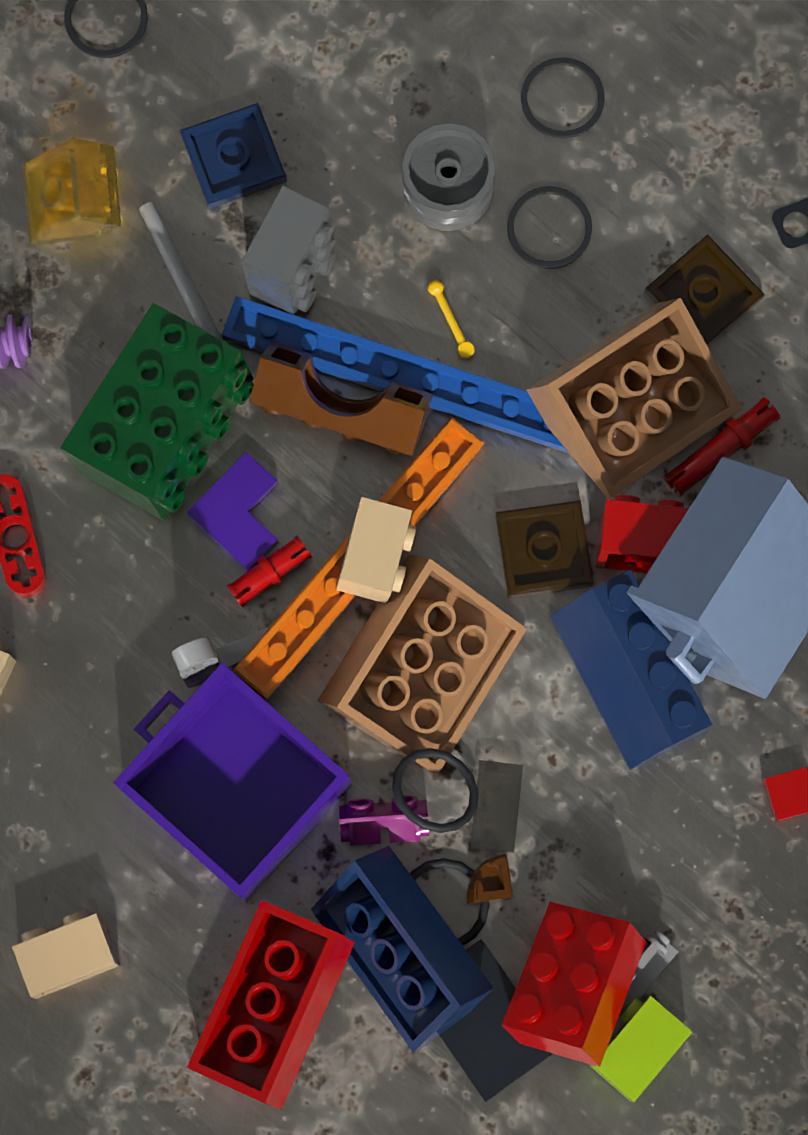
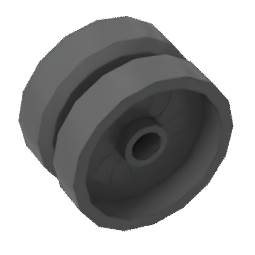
M455 123L433 125L417 134L407 146L402 162L404 201L412 215L427 227L441 231L464 229L477 222L483 216L492 200L496 174L494 154L485 138L470 127Z

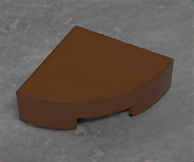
M507 854L489 858L476 868L468 884L467 904L513 898Z

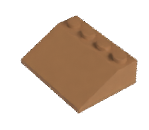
M681 298L657 303L526 389L547 427L607 498L614 497L742 409Z
M408 555L402 564L403 567H406L400 592L392 591L387 603L379 602L317 701L353 726L404 757L415 750L434 748L451 754L527 628L432 559ZM428 757L417 759L413 763L437 776L446 761Z

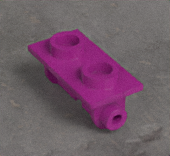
M404 795L406 803L414 813L422 818L428 817L427 800H418L416 796ZM395 797L391 802L374 803L371 799L360 798L349 801L347 805L339 806V823H348L340 825L341 842H350V846L381 844L380 828L389 827L390 843L421 841L420 837L429 836L428 830L422 829L407 819L397 806Z

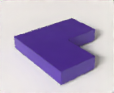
M247 452L186 512L204 532L246 571L259 564L257 559L262 555L266 557L279 543L278 539L250 514L254 507L278 482Z

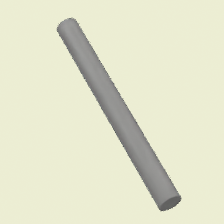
M154 202L142 205L139 208V212L197 327L223 341Z

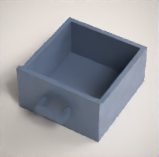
M726 457L721 458L638 588L631 586L627 591L631 599L671 642L666 650V654L691 683L698 684L708 675L766 699L808 633V504L788 478Z

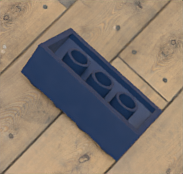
M631 569L591 588L550 615L563 644L629 771L706 733L712 726L689 679L667 656L666 650L670 645L668 639L627 594L631 586L639 587Z
M390 846L354 860L311 908V911L322 926L336 931L355 942L347 961L413 1053L420 1050L470 1013L494 989Z

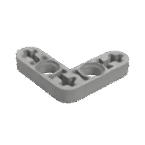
M268 628L216 649L213 648L210 639L205 637L188 642L173 650L171 654L186 686L192 688L202 685L222 662L232 671Z

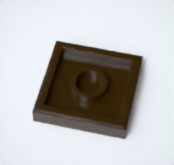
M708 234L652 281L644 291L655 304L681 298L708 347L763 300L765 296Z
M581 500L495 513L508 599L593 587L594 581Z

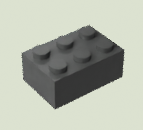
M285 186L281 187L242 259L250 300L298 316L300 311L307 312L310 309L317 294V289L313 287L320 274L328 275L337 255L333 252L335 240L332 239L334 226L331 225L330 209Z

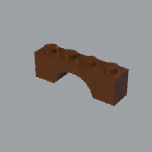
M271 341L260 357L249 402L261 406L264 411L271 414H286L301 419L304 424L310 427H325L342 433L347 439L353 441L364 440L382 446L389 453L412 456L421 439L433 394L392 381L382 393L375 397L363 400L348 399L332 392L323 384L314 368L312 354Z

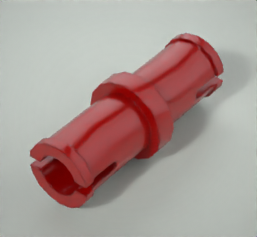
M297 535L267 558L262 555L257 559L259 564L232 583L226 585L242 608L273 584L275 587L283 583L281 579L308 559L313 558Z

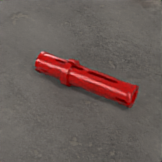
M763 397L738 419H729L725 423L724 430L669 473L663 475L669 488H675L674 493L678 497H682L686 491L712 472L722 457L729 458L741 448L747 450L752 446V439L781 418L774 405L768 407L770 401Z

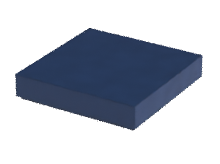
M259 103L180 130L208 209L287 182V176Z

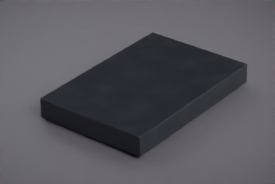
M480 939L467 948L466 951L494 989L470 1013L439 1036L483 1100L487 1102L553 1055V1053L520 1044L502 1026L516 988L486 944Z

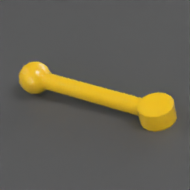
M438 279L431 280L428 283L427 289L430 294L436 297L459 345L458 356L463 360H468L474 355V346L472 343L466 342L443 294V283Z

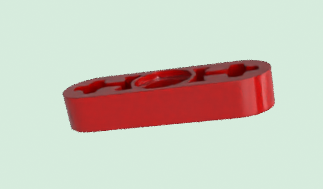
M1 474L0 487L7 486L10 491H16V494L10 496L13 512L16 514L22 510L23 513L22 515L7 516L5 507L0 501V516H6L0 520V561L5 581L16 595L25 598L33 597L43 590L47 578L26 493L15 477ZM12 525H21L27 530L25 542L18 547H10L4 543V532ZM30 551L33 552L32 556H24ZM9 556H24L28 569L31 572H37V575L30 579V586L24 587L20 581H15V577L21 575V570L16 558L9 562Z

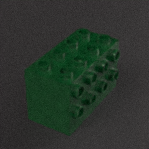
M153 303L60 449L80 474L165 521L170 512L175 513L183 503L186 496L184 489L192 476L197 477L204 470L209 458L207 453L214 441H220L226 435L231 425L230 416L237 405H243L250 397L254 385L252 382L254 377L240 350Z

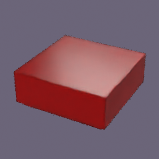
M807 767L763 779L775 822L808 813Z

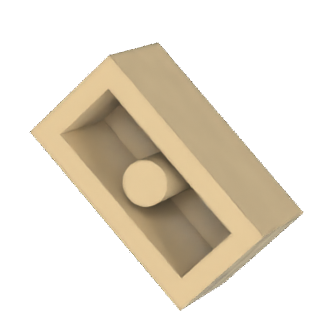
M361 497L336 590L382 603H387L392 591L400 592L406 567L399 565L402 550L410 552L416 532V526L409 525L412 510Z
M86 909L63 918L64 926L48 932L46 926H42L21 935L22 943L14 945L12 948L31 998H40L120 966L101 915L97 913L89 915Z

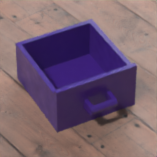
M223 662L186 703L168 690L133 729L149 744L113 782L130 800L246 904L352 786L350 776L235 675ZM170 704L179 709L155 737L147 731L150 725Z

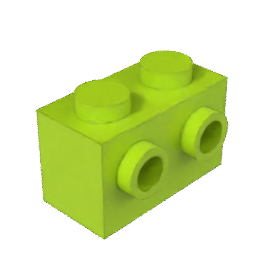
M652 996L647 997L643 1003L637 998L630 1003L619 1017L625 1024L614 1037L611 1036L600 1067L590 1065L591 1068L630 1102L636 1101L692 1033L689 1028Z

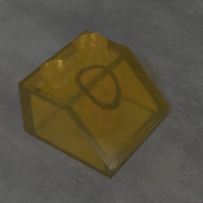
M73 137L23 164L29 244L41 245L96 239L121 227V209L118 197L114 146Z

